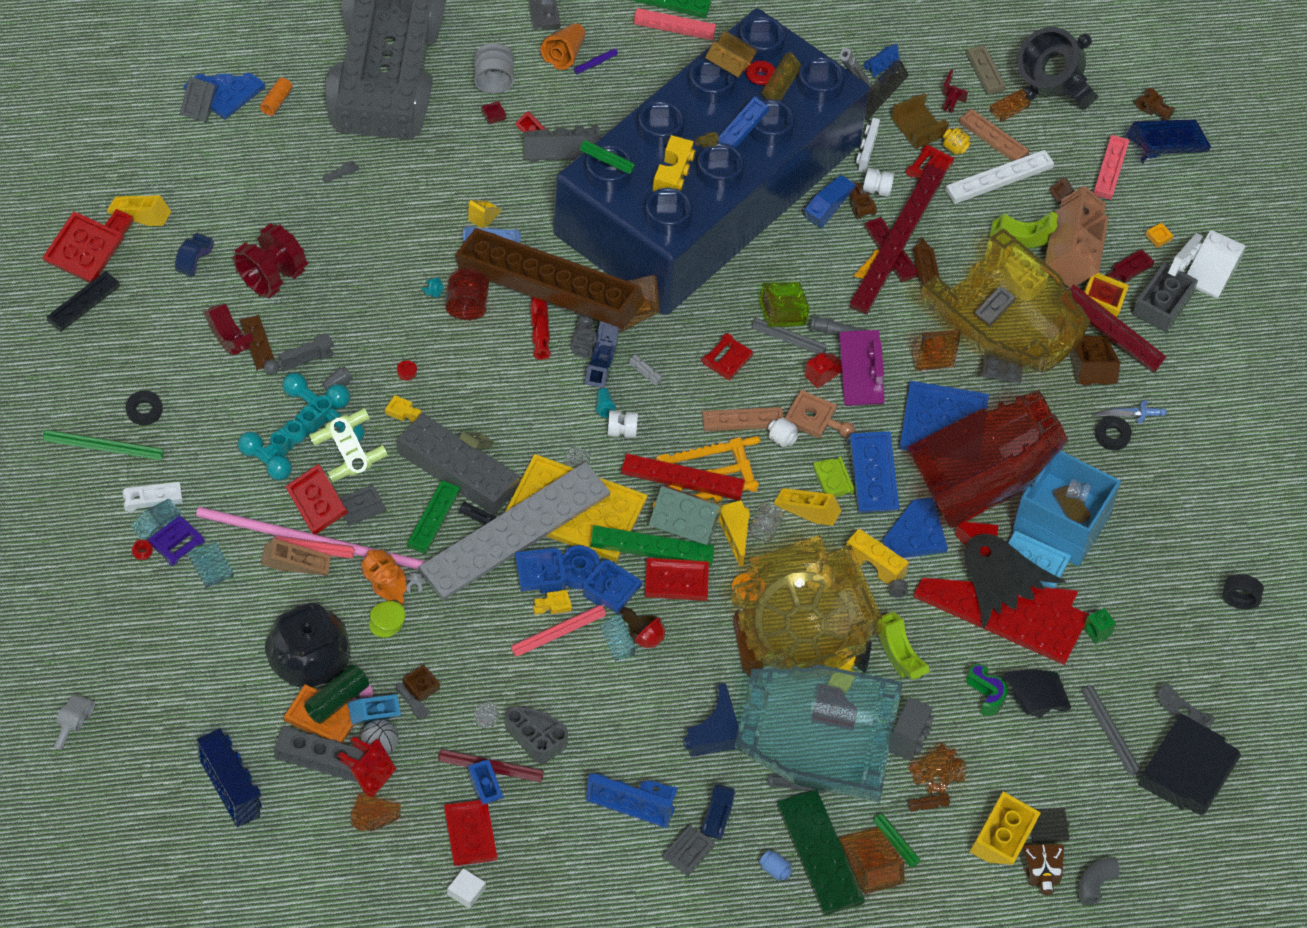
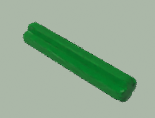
M584 140L580 146L582 152L628 174H631L634 170L635 164L587 140Z
M884 814L877 815L874 818V824L910 867L916 866L920 861L917 854Z

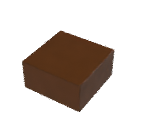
M422 665L403 678V684L406 689L420 702L440 690L439 681L425 665Z

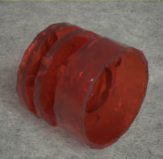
M460 269L451 273L448 279V293L445 303V309L448 314L454 318L468 321L483 317L487 309L489 279L487 276L474 269Z

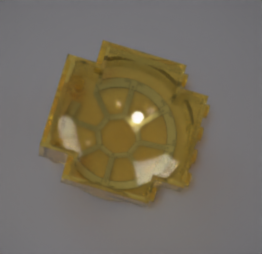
M820 535L749 559L747 573L751 580L733 586L731 599L734 606L738 605L740 610L738 612L740 619L738 620V625L741 632L746 633L747 638L745 641L749 651L753 650L757 662L761 661L763 667L771 665L776 669L786 668L789 674L794 675V678L798 676L823 675L837 670L854 656L866 653V643L869 642L870 637L881 632L882 616L852 546L849 545L827 553Z

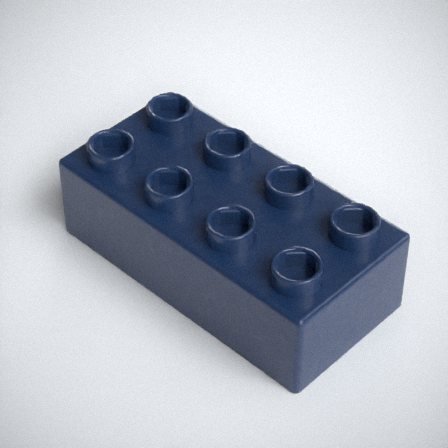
M758 8L752 10L727 32L758 49L751 63L766 61L775 67L777 74L773 82L766 85L755 84L748 79L746 70L740 77L735 76L705 58L711 48L709 46L594 143L633 162L635 166L631 174L583 152L556 176L554 235L605 273L640 285L644 301L662 315H668L861 144L870 91L869 84ZM762 72L757 73L758 75H766ZM754 96L770 108L767 114L736 148L716 141ZM671 135L694 141L693 150H696L693 162L689 161L690 169L688 175L683 177L684 185L682 191L668 187L653 191L654 177L659 165L673 166L664 162L665 149Z

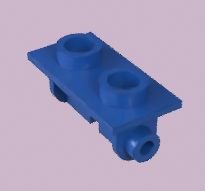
M897 44L886 46L877 54V57L873 56L866 60L863 65L864 69L867 71L871 70L872 76L876 77L900 60Z

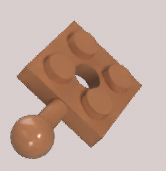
M803 390L800 391L785 417L795 424L798 430L819 439L827 426L839 430L840 435L845 438H849L851 433H855V427L852 423H840L832 419L837 410L836 404ZM813 412L816 415L813 417H809L805 413Z

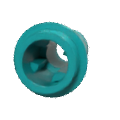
M601 388L597 392L596 412L603 418H609L610 410L615 411L616 406L609 390Z

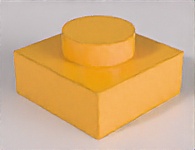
M1163 223L1146 231V236L1157 248L1172 241L1174 236Z

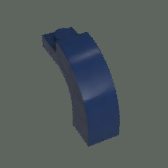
M600 321L597 341L592 359L588 364L585 384L605 388L615 357L619 327Z

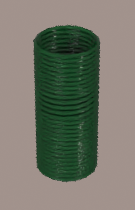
M351 665L304 702L306 712L316 723L322 724L369 687L367 676L358 666Z

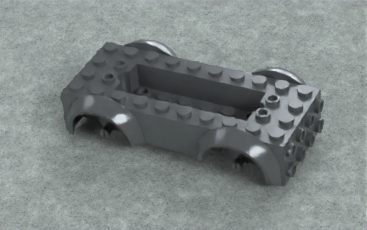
M342 0L344 27L349 35L345 61L331 66L326 78L328 115L331 124L337 132L413 140L415 136L421 133L433 77L424 71L427 48L429 45L437 42L446 0ZM387 37H393L395 42L388 44L384 40ZM387 54L391 55L390 58H385L383 56ZM386 65L390 67V70L388 72H381L379 68Z

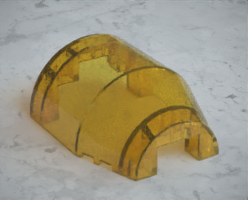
M1004 228L990 237L985 257L971 267L968 278L950 290L946 283L935 276L922 286L921 291L922 302L981 353L1041 373L1054 368L1071 353L1084 336L1091 322L1080 304H1076L1071 297L1072 292L1066 289L1062 283V277ZM1002 286L1016 297V301L989 327L975 316V312Z

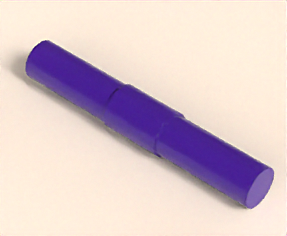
M615 48L575 67L574 72L578 75L618 55V52Z

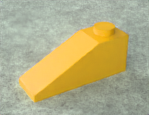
M160 195L117 196L107 209L109 214H113L116 209L133 216L134 222L146 226H163L172 212Z
M782 488L774 501L775 506L815 524L833 526L842 511L834 494Z
M741 500L723 505L718 519L739 567L743 566L748 519H750L749 509L744 507Z

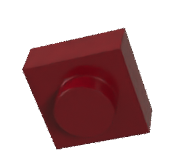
M499 101L481 106V111L488 124L506 119V113Z

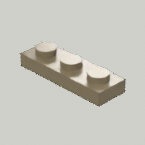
M985 45L967 49V56L987 95L1005 91L1006 85Z

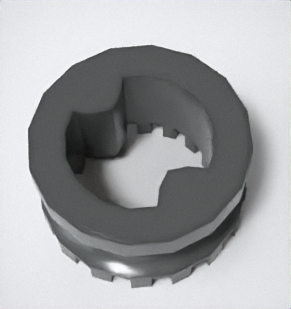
M896 579V581L893 580L889 583V593L892 597L900 598L908 594L907 581H901V579L898 581Z

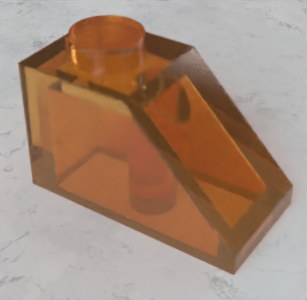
M359 794L351 814V826L360 831H375L399 820L401 805Z

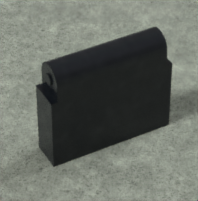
M1181 713L1142 773L1138 785L1182 810L1187 808L1196 814L1204 815L1239 761L1241 753L1237 748L1226 743L1225 737Z

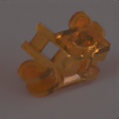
M941 743L939 748L927 757L910 765L909 771L914 775L913 781L916 785L922 784L929 779L927 793L932 794L933 791L945 794L946 786L953 781H965L963 770L966 769V762L955 758L958 750L954 748L950 750L946 748V744ZM923 768H927V771L921 772ZM934 776L942 777L941 784L934 783Z

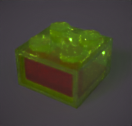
M800 282L762 283L758 301L768 327L806 326L810 307Z

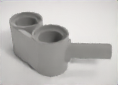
M73 694L67 704L61 708L56 723L61 725L62 729L55 743V748L62 750L70 730L79 731L84 719L90 718L95 707L94 701Z

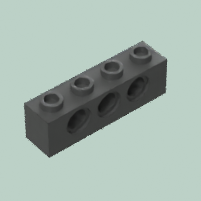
M282 727L274 747V757L277 760L357 782V780L350 771L351 768L340 762L337 756L340 752H343L347 756L360 761L365 755L364 752L353 745L348 746L341 744L337 740H327L316 734H307L300 732L296 728ZM299 745L304 746L303 748H296ZM322 751V752H325V753H323V754H317L316 752Z

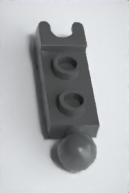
M327 333L314 338L313 342L304 343L300 347L286 350L279 354L278 361L273 359L267 360L264 364V370L267 374L274 375L278 373L279 368H281L282 372H285L318 358L324 360L334 355V352L331 350L334 346L333 341Z

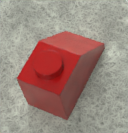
M821 352L806 363L804 376L818 389L842 373V362L834 354Z
M957 521L955 536L965 546L971 538L979 534L998 536V525ZM983 546L980 548L979 552L983 557L991 555L989 547Z

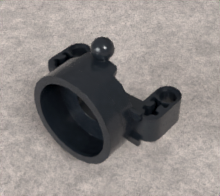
M1058 27L1042 28L1028 36L1022 43L1018 53L1020 74L1030 85L1023 90L1024 99L1033 101L1037 97V92L1041 95H1059L1064 93L1068 98L1072 96L1086 110L1099 97L1086 83L1088 79L1083 75L1086 67V52L1083 48L1090 47L1092 44L1091 36L1081 34L1076 40L1068 31ZM1058 55L1066 58V66L1060 74L1054 76L1046 74L1045 67L1049 59Z

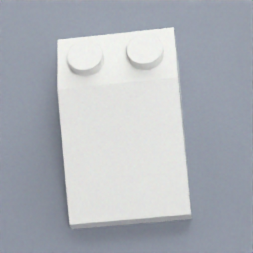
M1210 230L1187 273L1198 280L1196 289L1218 299L1240 263L1246 246Z

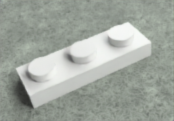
M873 118L871 125L867 124L865 131L867 139L863 138L860 148L863 152L858 153L856 161L859 164L858 172L866 174L877 137L880 119Z

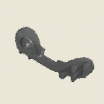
M1164 684L1160 688L1159 700L1162 706L1177 718L1181 714L1178 709L1184 707L1190 712L1189 715L1185 716L1205 727L1215 721L1213 715L1201 713L1179 697L1170 684Z

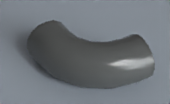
M1116 857L1095 861L1084 871L1079 881L1081 904L1091 905L1102 900L1100 892L1102 883L1119 877V865Z

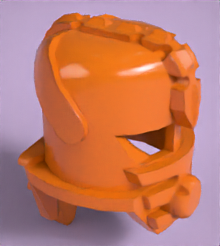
M368 550L367 556L362 561V573L371 582L373 591L387 601L397 600L403 605L405 603L403 595L407 591L404 570L395 563L396 560L385 550Z

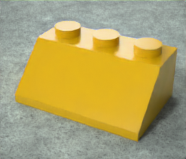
M1003 791L975 840L970 853L988 863L1013 865L1041 812Z

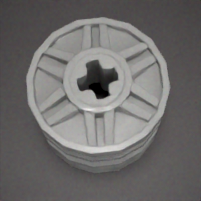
M497 43L486 44L477 49L474 55V81L477 88L491 94L509 90L514 83V55L511 49Z

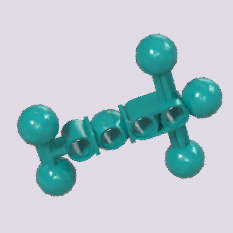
M300 373L286 375L282 383L286 395L301 397L308 405L300 411L299 415H295V420L287 421L282 428L278 429L279 431L272 433L270 444L266 448L263 447V439L258 433L245 432L238 440V449L243 455L247 457L256 456L266 464V470L270 478L276 481H283L289 477L292 471V464L285 457L289 449L292 450L294 448L293 445L302 443L306 436L318 430L327 421H332L342 416L334 409H342L350 402L351 395L346 386L334 384L328 388L325 395L317 396L307 388L308 383L304 375ZM338 421L334 424L340 429L339 433L345 431L346 425L344 422ZM362 423L353 429L358 442H361L365 435Z

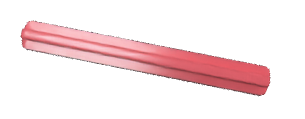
M598 605L512 645L511 650L515 656H520L604 617L605 609L602 605Z

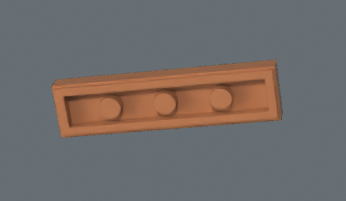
M970 109L959 119V123L1011 161L1021 159L1029 154V149L973 109Z
M782 407L702 411L704 431L765 429L769 427L773 420L777 421L783 417Z

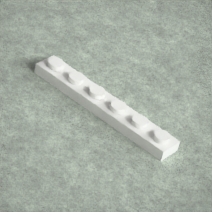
M1043 150L946 185L945 191L953 203L956 204L1052 169L1054 162L1047 152Z

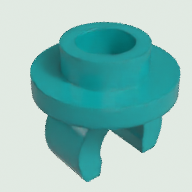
M432 278L426 281L429 287L422 288L425 295L439 297L444 290V285L440 278Z

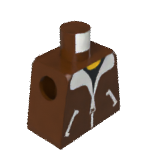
M1064 844L1023 845L1021 849L1020 860L1028 884L1030 886H1040L1042 895L1053 894V885L1060 884L1063 874Z

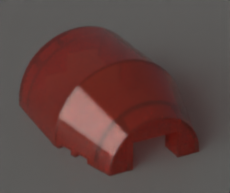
M1040 390L1016 397V402L1005 405L1001 402L998 403V408L987 411L985 408L980 409L908 446V449L946 523L952 529L1023 493L1068 443V439L1055 413H1051Z

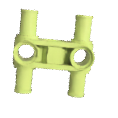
M365 408L349 416L344 414L326 423L325 428L309 435L314 446L330 438L335 440L345 461L343 462L344 464L331 471H327L333 483L348 475L355 476L371 468L372 463L388 456L383 444L367 453L366 451L363 452L353 432L355 426L370 420ZM338 421H342L346 425V429L342 433H337L334 430V424ZM355 458L363 460L364 466L362 469L356 470L352 467V461Z

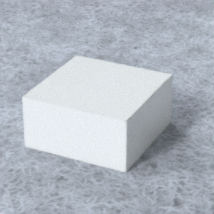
M463 868L447 888V895L470 909L486 889V882Z

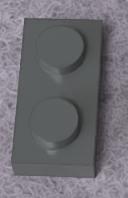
M1000 286L975 312V316L991 327L1016 301V297Z

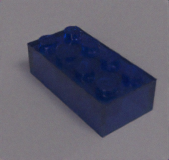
M220 728L197 738L199 761L235 826L238 828L260 818V808H262L259 799L261 797L260 790L257 785H252L250 781L252 780L247 768L243 769L239 753L237 751L234 752L231 748L233 745L229 735H224Z

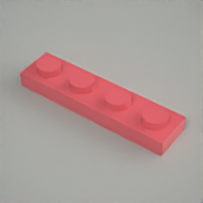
M1111 135L1094 190L1096 196L1112 200L1129 139Z

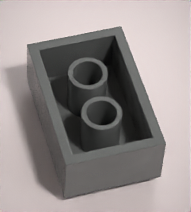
M1164 262L1137 299L1133 315L1168 332L1194 295L1198 280L1180 271L1176 276L1169 274L1171 265Z

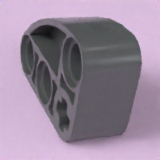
M511 707L506 711L505 729L537 763H546L566 749L568 745V729L554 717L535 709Z

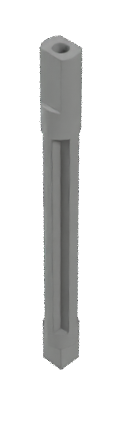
M842 48L839 58L847 70L868 83L871 90L873 85L849 48Z

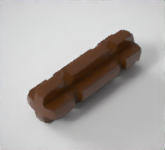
M939 794L940 797L933 795L920 797V800L913 798L908 800V807L911 812L919 811V808L921 810L938 808L939 805L946 807L950 805V797L948 794Z

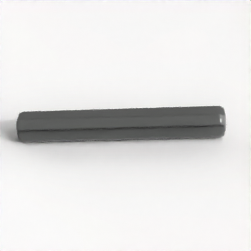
M755 318L752 328L817 354L825 353L827 345L759 318Z

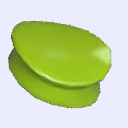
M385 601L377 604L370 612L369 629L371 632L383 638L396 634L402 628L405 620L404 607L395 601Z

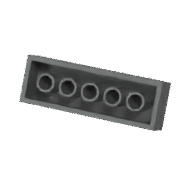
M422 413L397 439V453L439 481L443 480L459 486L461 495L495 516L514 495L519 485L520 475L481 450L459 439V436Z

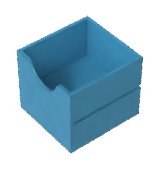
M1053 447L1036 481L1031 487L1028 486L1021 497L1012 533L1014 534L1015 531L1071 555L1069 562L1079 567L1111 516L1121 480Z

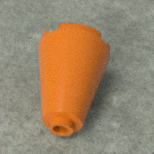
M573 23L546 37L540 47L541 55L545 62L553 64L555 69H568L574 63L586 35L585 29L580 24Z

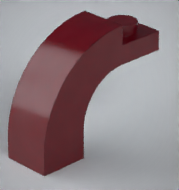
M219 303L203 311L210 329L227 353L234 356L251 348L249 342L253 341L251 333H244L237 327L226 303Z

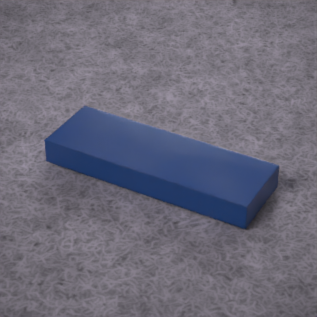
M754 96L716 141L736 148L767 114L770 108Z

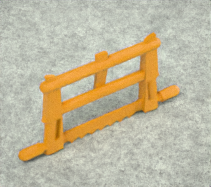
M758 436L744 440L738 437L731 439L726 444L719 442L718 445L712 444L711 447L704 446V448L697 447L696 450L690 449L689 452H676L673 456L669 454L659 455L656 457V460L674 464L732 451L737 464L705 471L722 475L740 472L742 478L745 479L743 491L757 492L759 482L754 480L750 466L751 461L747 460L744 446L758 444L761 440ZM668 485L669 487L682 491L681 487ZM703 492L693 494L704 499L713 498L715 502L722 501V497Z

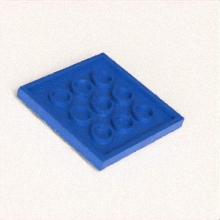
M910 381L899 449L979 463L989 394Z

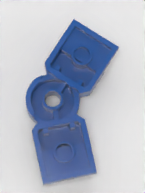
M577 545L569 547L564 554H561V551L557 548L515 552L521 592L541 590V594L562 591L566 586L573 589H582L585 598L596 605H605L618 614L642 586L643 581L612 561L603 560L600 563L598 554L586 546Z

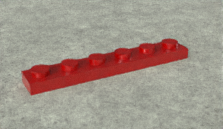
M627 453L621 471L622 475L739 501L741 500L745 485V479Z

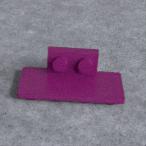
M879 330L840 332L844 405L884 404V370Z

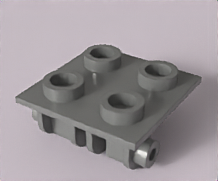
M984 355L982 376L1021 383L1023 362L1016 359H1003L995 355Z

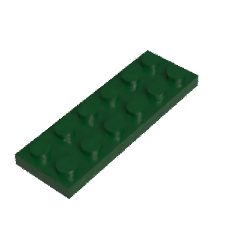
M818 790L777 801L776 806L823 916L864 904L865 898Z

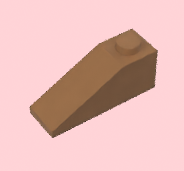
M274 538L264 545L261 565L281 571L327 576L331 555Z

